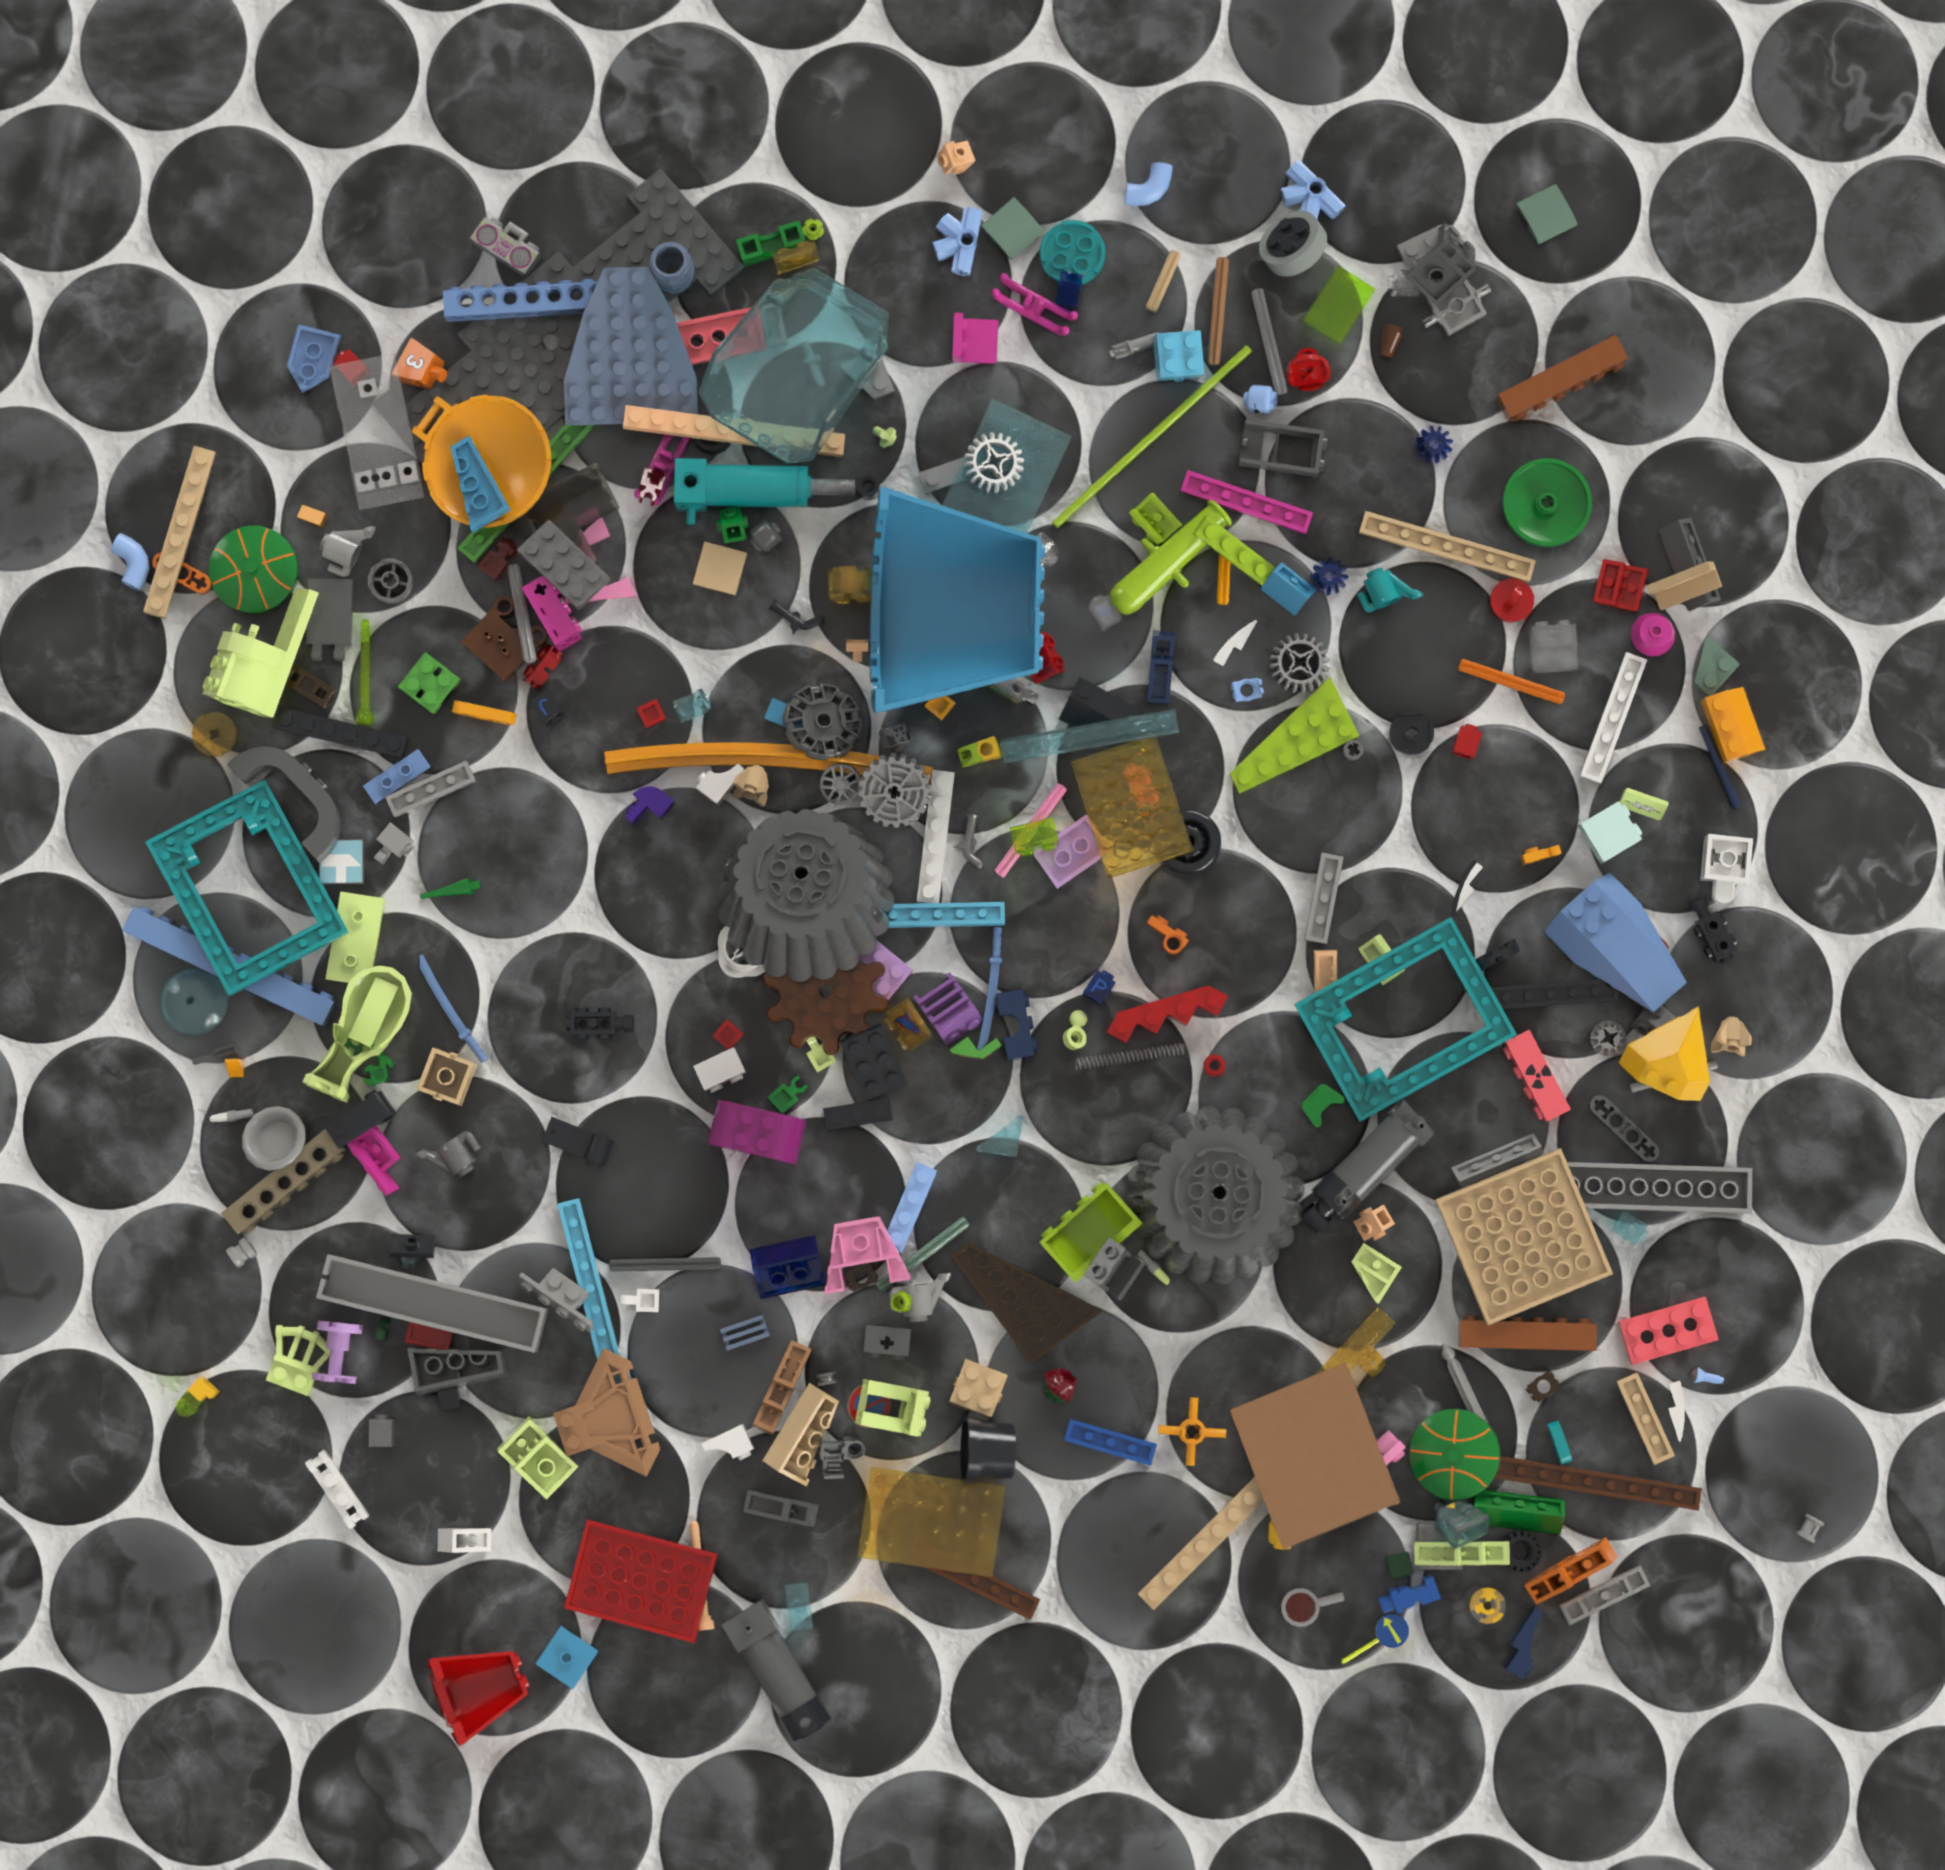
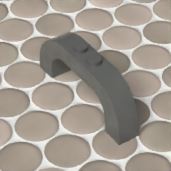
M260 746L243 751L227 764L245 785L257 774L267 770L279 771L287 776L316 807L318 812V823L315 830L301 844L319 863L332 852L340 835V814L333 799L325 791L328 788L327 785L320 778L315 780L311 776L313 771L305 762L301 765L292 755L281 749Z

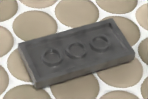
M550 520L546 521L517 549L518 553L578 611L611 580L603 570Z

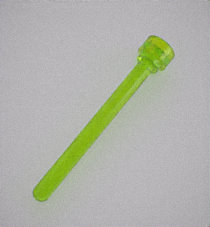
M367 619L361 621L360 709L358 714H356V724L359 725L374 724V714L369 709L370 622Z

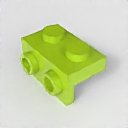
M1154 493L1149 494L1135 509L1129 512L1133 523L1143 528L1147 533L1146 537L1153 544L1160 545L1165 543L1182 526Z

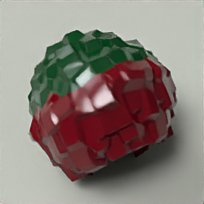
M1062 1367L1053 1369L1044 1374L1042 1381L1043 1394L1047 1399H1052L1053 1403L1069 1402L1073 1398L1074 1388L1078 1379L1068 1369L1066 1370Z

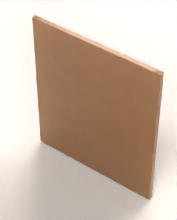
M1346 1362L1230 1410L1282 1549H1288L1293 1545L1394 1504L1397 1505L1400 1502Z

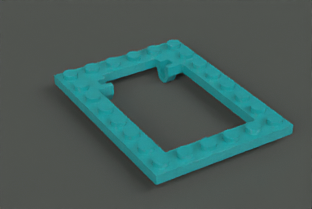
M265 779L145 842L228 996L243 990L349 933ZM243 818L252 836L267 829L318 923L237 965L186 870L200 864L191 847L192 844Z
M1452 917L1294 1004L1359 1122L1517 1035ZM1442 948L1482 1018L1485 1027L1387 1080L1381 1067L1360 1077L1333 1029V1026L1352 1016L1344 1002Z

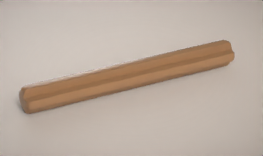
M1218 257L1216 259L1207 359L1210 365L1220 364L1229 260L1226 257Z

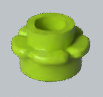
M808 219L804 223L805 226L802 227L804 236L809 240H816L824 233L823 224L818 219Z
M898 1291L891 1298V1307L899 1313L908 1312L912 1303L911 1296L906 1294L905 1291Z

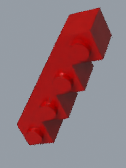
M1208 985L1117 1012L1106 1034L1126 1044L1136 1025L1157 1035L1166 1016L1187 1026L1196 1008L1217 1018L1228 996Z

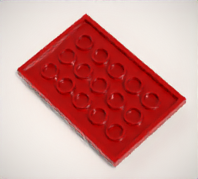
M588 1519L564 1608L695 1643L718 1554Z

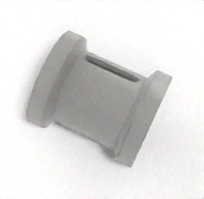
M1806 1514V1520L1801 1529L1797 1530L1796 1534L1814 1543L1816 1541L1814 1537L1820 1526H1824L1825 1523Z

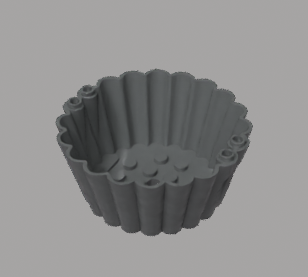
M803 809L797 814L791 811H784L777 819H765L737 843L735 853L723 865L722 872L725 878L717 888V897L723 903L719 910V920L724 926L730 928L728 931L729 943L736 948H743V956L747 963L756 966L763 964L766 973L773 977H780L787 973L789 978L796 982L806 981L812 975L818 979L826 980L836 973L837 968L845 971L853 969L859 961V955L865 956L872 953L877 946L876 936L886 932L889 927V919L885 913L891 910L895 900L894 895L888 889L892 882V873L882 864V851L877 846L868 842L867 835L863 830L846 824L843 819L831 814H818L817 812ZM798 869H805L808 875L799 880L795 876V872Z
M1212 1106L1202 1107L1197 1111L1196 1115L1190 1112H1181L1172 1120V1126L1164 1124L1156 1127L1152 1133V1143L1141 1145L1136 1155L1139 1165L1134 1166L1129 1171L1128 1183L1133 1190L1126 1198V1205L1142 1222L1134 1230V1233L1138 1237L1146 1239L1145 1250L1147 1254L1155 1259L1163 1258V1265L1170 1273L1181 1274L1185 1272L1189 1280L1195 1283H1203L1211 1278L1213 1282L1220 1285L1229 1284L1235 1276L1242 1279L1252 1278L1258 1272L1259 1265L1265 1267L1274 1264L1279 1257V1248H1285L1293 1242L1294 1230L1292 1226L1298 1224L1302 1219L1300 1214L1303 1208L1298 1200L1302 1198L1305 1190L1303 1181L1295 1176L1299 1168L1298 1160L1293 1154L1285 1152L1286 1142L1283 1136L1276 1132H1268L1265 1121L1259 1117L1245 1119L1244 1114L1239 1109L1228 1108L1220 1113L1218 1109ZM1221 1186L1225 1189L1226 1195L1223 1199H1216L1213 1196V1189L1215 1187Z

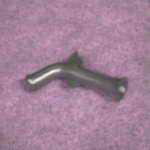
M966 814L968 820L964 840H961L953 848L962 849L964 858L976 867L977 870L983 868L984 862L971 852L972 846L977 844V840L973 837L976 820L979 816Z

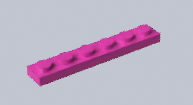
M1187 470L1180 490L1181 493L1204 501L1213 500L1222 507L1306 535L1313 512Z

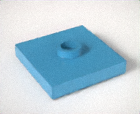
M561 1625L536 1662V1665L571 1689H574L599 1650Z

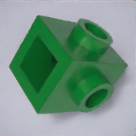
M729 507L725 510H720V519L716 520L718 533H723L724 543L746 540L745 528H749L747 515H742L741 507Z

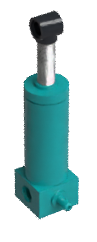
M675 458L674 503L677 511H687L686 523L688 525L695 524V511H708V506H799L808 508V498H811V495H855V497L871 501L878 497L880 489L879 481L873 475H864L861 478L853 479V481L851 479L849 481L848 479L846 481L844 479L842 481L841 479H835V481L834 479H828V481L827 479L813 480L809 476L808 466L708 464L706 459ZM689 483H696L694 487H687ZM866 483H871L875 486V489L869 493L865 492L862 488Z

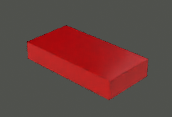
M409 1322L405 1342L436 1350H449L454 1333Z

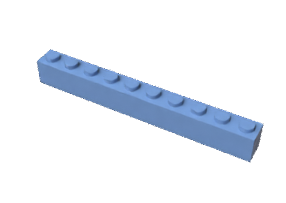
M141 906L140 909L133 907L122 929L123 932L218 976L196 936L192 935V929L182 924L180 928L172 925L173 920L161 915L160 919L152 916L154 911L144 906ZM228 947L230 952L232 953L234 949ZM232 953L237 965L251 958L241 953L240 957ZM281 972L280 976L273 973L244 988L324 1027L327 1026L337 1005L336 1002L332 1001L334 996L323 991L319 995L312 991L313 986L302 981L298 985L292 982L294 977Z

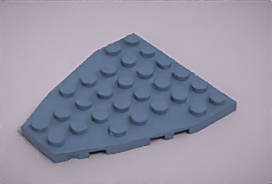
M649 267L603 268L583 312L563 380L565 426L623 424L626 405L698 414L697 377L673 312Z

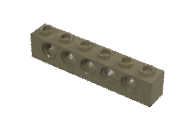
M324 1129L303 1146L301 1153L291 1164L282 1169L272 1171L221 1213L237 1234H249L256 1228L255 1224L260 1219L265 1221L273 1215L274 1212L272 1210L278 1205L282 1207L292 1199L290 1197L291 1194L296 1190L298 1192L304 1190L309 1185L307 1181L314 1176L318 1178L326 1172L325 1167L331 1162L335 1164L344 1157L343 1152L346 1151V1148L338 1149L327 1130ZM322 1148L325 1150L326 1156L322 1161H318L315 1153L318 1149ZM301 1163H306L308 1166V1171L304 1175L298 1173V1166ZM288 1177L290 1179V1186L284 1190L280 1186V1181L282 1178ZM270 1191L273 1199L270 1203L266 1204L263 1201V1194ZM252 1205L255 1208V1214L253 1217L248 1218L245 1210L248 1206Z

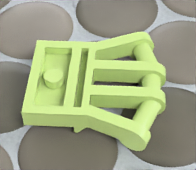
M276 1325V1354L266 1381L309 1396L315 1382L312 1379V1373H318L320 1367L330 1358V1349H326L327 1341L320 1336L319 1332H310L301 1325L299 1327ZM283 1336H295L288 1356L283 1355ZM303 1338L310 1342L301 1362L294 1359ZM317 1344L325 1353L312 1366L309 1365V1362Z

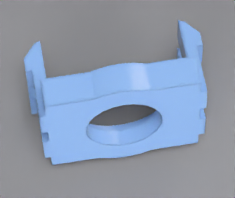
M1243 679L1232 682L1231 690L1233 691L1232 695L1235 703L1262 698L1264 691L1263 687H1260L1262 685L1261 679ZM1244 684L1251 685L1253 688L1252 695L1248 697L1243 696L1240 692L1241 686Z

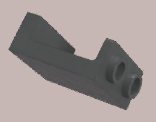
M1108 1238L1084 1276L1121 1301L1146 1263L1132 1255L1119 1243Z

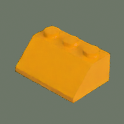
M1743 687L1726 690L1705 697L1701 701L1723 764L1765 750Z

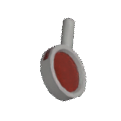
M1294 1588L1283 1597L1281 1612L1284 1619L1291 1625L1305 1627L1316 1620L1320 1611L1319 1607L1342 1602L1345 1599L1343 1592L1317 1598L1310 1590Z

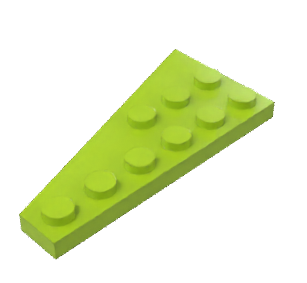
M1331 677L1229 774L1239 794L1359 737Z

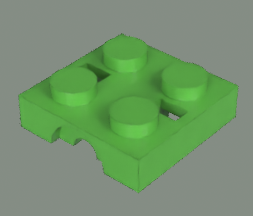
M425 652L398 687L435 715L442 706L446 696L457 687L461 679ZM439 667L442 669V671L437 676L434 674V672ZM421 690L424 694L419 699L416 695Z

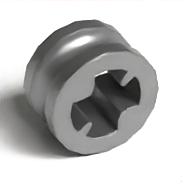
M1357 740L1348 741L1343 748L1345 758L1350 761L1358 760L1364 751L1362 743ZM1349 745L1351 747L1356 745L1359 754L1349 755L1350 750L1347 747Z
M836 1371L816 1375V1378H819L818 1386L838 1383L834 1378Z

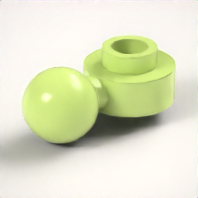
M1081 1010L1071 1013L1070 1023L1072 1027L1063 1034V1042L1070 1050H1077L1086 1044V1034L1081 1027L1087 1023V1015Z

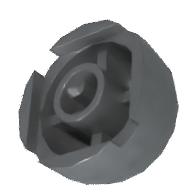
M387 558L371 568L368 575V586L378 600L385 603H398L410 594L413 587V576L410 569L402 561Z

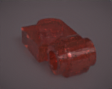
M502 538L496 546L498 553L496 554L490 549L478 565L480 570L495 581L498 580L509 565L504 558L509 557L511 559L517 553L516 543L509 538Z

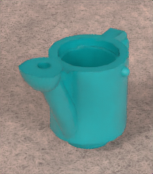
M1382 567L1367 573V579L1363 582L1372 603L1369 602L1364 591L1357 594L1362 608L1366 612H1373L1401 599L1402 596L1408 597L1412 601L1424 596L1421 591L1412 589L1392 574L1390 570L1384 571Z

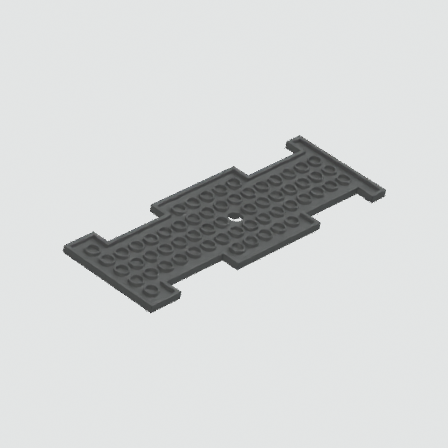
M660 168L627 195V198L640 212L574 267L558 251L520 283H527L528 286L537 285V282L543 281L550 282V284H559V281L562 280L580 283L583 279H593L594 282H597L603 268L649 267L653 250L664 242H676L689 252L695 269V276L691 285L698 281L710 296L714 295L741 273L745 267ZM671 266L667 274L676 273L679 268ZM662 291L668 304L682 293L671 294ZM575 292L571 299L575 301L580 300L583 294ZM554 293L550 296L549 300L556 302L560 299L561 295ZM531 295L528 297L527 302L535 303L539 296ZM509 296L505 303L509 305L515 303L516 297ZM583 314L474 320L457 334L469 348L470 352L446 370L447 377L445 381L439 382L436 380L432 388H424L404 406L401 405L390 390L375 400L372 405L421 463H424L425 442L412 433L411 430L414 426L417 427L435 403L433 400L436 396H439L451 406L479 395L510 398L529 409L540 421L546 432L565 417L563 380ZM552 334L558 338L559 341L556 349L545 350L542 347V339L546 335ZM441 408V410L438 412L433 421L425 430L426 434H428L433 425L444 412L443 408Z

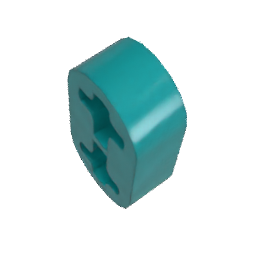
M1559 1421L1548 1423L1547 1429L1560 1464L1571 1462L1572 1457Z

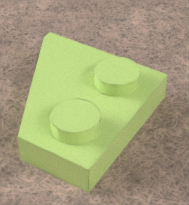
M1365 1243L1361 1245L1351 1261L1377 1304H1379L1402 1268Z

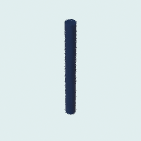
M1705 724L1699 727L1700 733L1733 809L1741 807L1740 801L1709 728Z

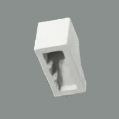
M737 763L732 769L723 773H713L710 770L707 774L703 772L696 781L698 784L696 789L719 806L735 786L733 784L735 777L745 769Z
M744 1424L701 1443L705 1452L713 1449L723 1450L731 1454L732 1458L738 1457L739 1461L751 1456L750 1450L755 1449Z
M438 1529V1551L451 1553L491 1551V1529Z

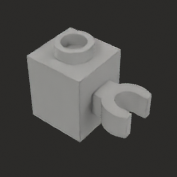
M390 822L376 839L384 846L374 858L381 864H384L392 852L399 858L402 855L407 856L413 848L411 844L414 841Z

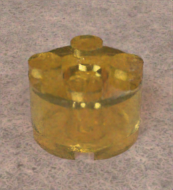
M857 566L834 567L832 570L828 569V597L830 600L836 601L839 604L850 603L849 599H857V602L871 601V568L863 567V571H859Z

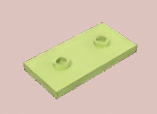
M340 892L337 911L349 933L331 943L326 980L349 983L362 970L374 967L385 905L384 898Z

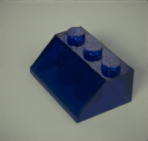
M816 1235L749 1249L760 1299L826 1285Z

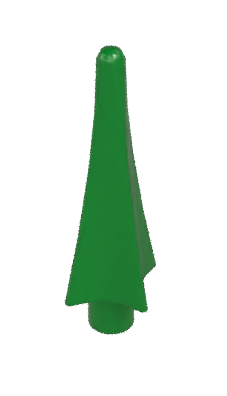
M466 878L449 886L420 895V898L474 894L473 890L480 889L481 886L479 880L471 881V879Z

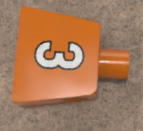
M410 338L391 375L403 384L430 389L436 380L439 382L445 381L447 371L443 369L444 361L413 338Z

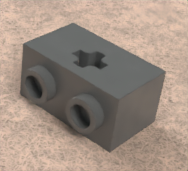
M866 1325L863 1352H868V1357L881 1358L882 1354L891 1355L890 1359L904 1360V1356H909L911 1329ZM886 1336L890 1337V1341H894V1346H889L888 1350L885 1349V1345H881V1340H885Z

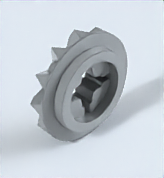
M1610 1020L1598 1023L1592 1029L1590 1035L1592 1047L1603 1056L1618 1054L1625 1047L1627 1039L1624 1028L1617 1022ZM1605 1032L1617 1034L1612 1039V1044L1609 1042L1600 1043L1605 1038Z

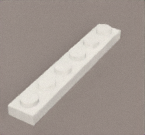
M1628 652L1625 653L1579 777L1598 784L1602 783L1647 659Z
M932 770L931 799L927 811L917 903H939L955 772Z

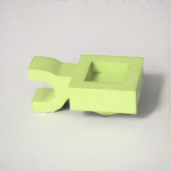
M815 1037L807 1040L811 1051L806 1054L816 1072L836 1062L834 1056L825 1054L823 1045H819Z

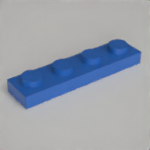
M1073 1419L1069 1420L1064 1441L1149 1466L1152 1464L1157 1446L1156 1443Z

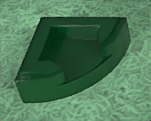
M381 1317L375 1339H387L390 1318Z

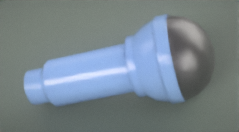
M1694 1367L1689 1372V1378L1694 1383L1705 1381L1723 1384L1724 1377L1706 1373L1699 1367Z

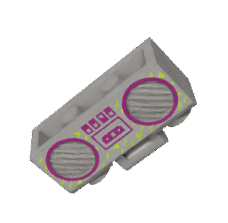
M484 217L470 237L472 243L524 278L528 277L542 258L536 245L531 242L524 243L529 233L512 222H509L503 230V225L494 218L489 220ZM511 232L517 237H519L518 241L510 237L508 234Z

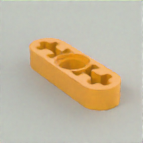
M454 701L452 712L455 714L511 726L515 725L517 714L461 701Z

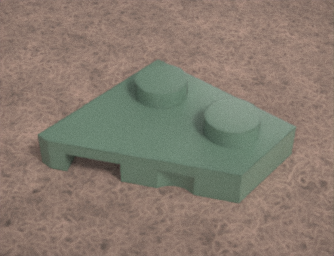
M1707 636L1703 642L1704 645L1693 684L1705 695L1711 696L1735 671L1740 663Z

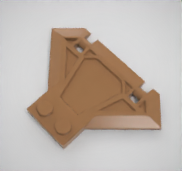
M603 1348L576 1405L553 1413L566 1455L570 1456L591 1449L647 1477L660 1451V1446L658 1442L651 1444L649 1435L655 1433L637 1377L630 1379L627 1372L634 1369L632 1362ZM619 1374L621 1383L616 1384L614 1375ZM640 1438L643 1447L638 1449L635 1440Z

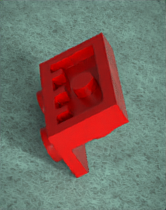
M1047 632L1039 633L1043 634V647L1039 651V656H1043L1042 670L1039 669L1038 673L1031 674L1035 684H1040L1057 674L1065 672L1063 667L1064 661L1057 654L1054 648L1055 642Z

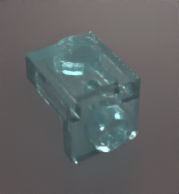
M702 688L672 703L681 723L702 716L711 708L709 697Z

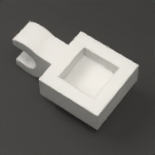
M637 1289L636 1296L621 1295L620 1304L636 1305L637 1312H659V1290Z

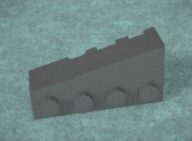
M407 1348L414 1389L419 1395L508 1376L504 1354L500 1351Z

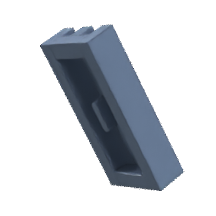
M763 1315L720 1329L727 1351L770 1336ZM757 1321L761 1322L759 1326L727 1336L726 1332ZM761 1329L764 1331L763 1334L730 1345L729 1340Z

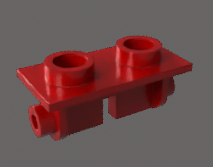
M549 644L546 647H541L536 655L538 657L533 665H528L523 673L525 676L522 680L527 683L531 680L530 686L536 690L538 687H542L550 674L544 671L545 667L553 671L562 659L560 658L562 653L557 649L552 651L554 646Z

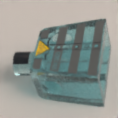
M1439 1500L1435 1504L1434 1510L1437 1512L1435 1527L1454 1549L1487 1534L1490 1516L1468 1502L1457 1500L1447 1504L1444 1500Z

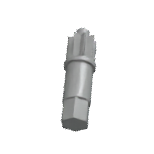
M1158 332L1113 345L1109 355L1110 357L1115 356L1117 360L1154 347L1153 336Z

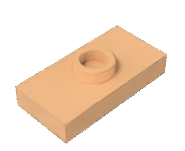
M1314 950L1315 993L1337 980L1336 950Z

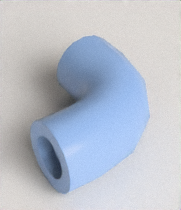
M1152 163L1149 179L1145 183H1127L1124 205L1144 206L1159 200L1168 190L1173 166L1167 163Z
M119 533L113 542L111 553L123 558L127 563V570L121 582L141 592L149 572L148 556L139 543Z

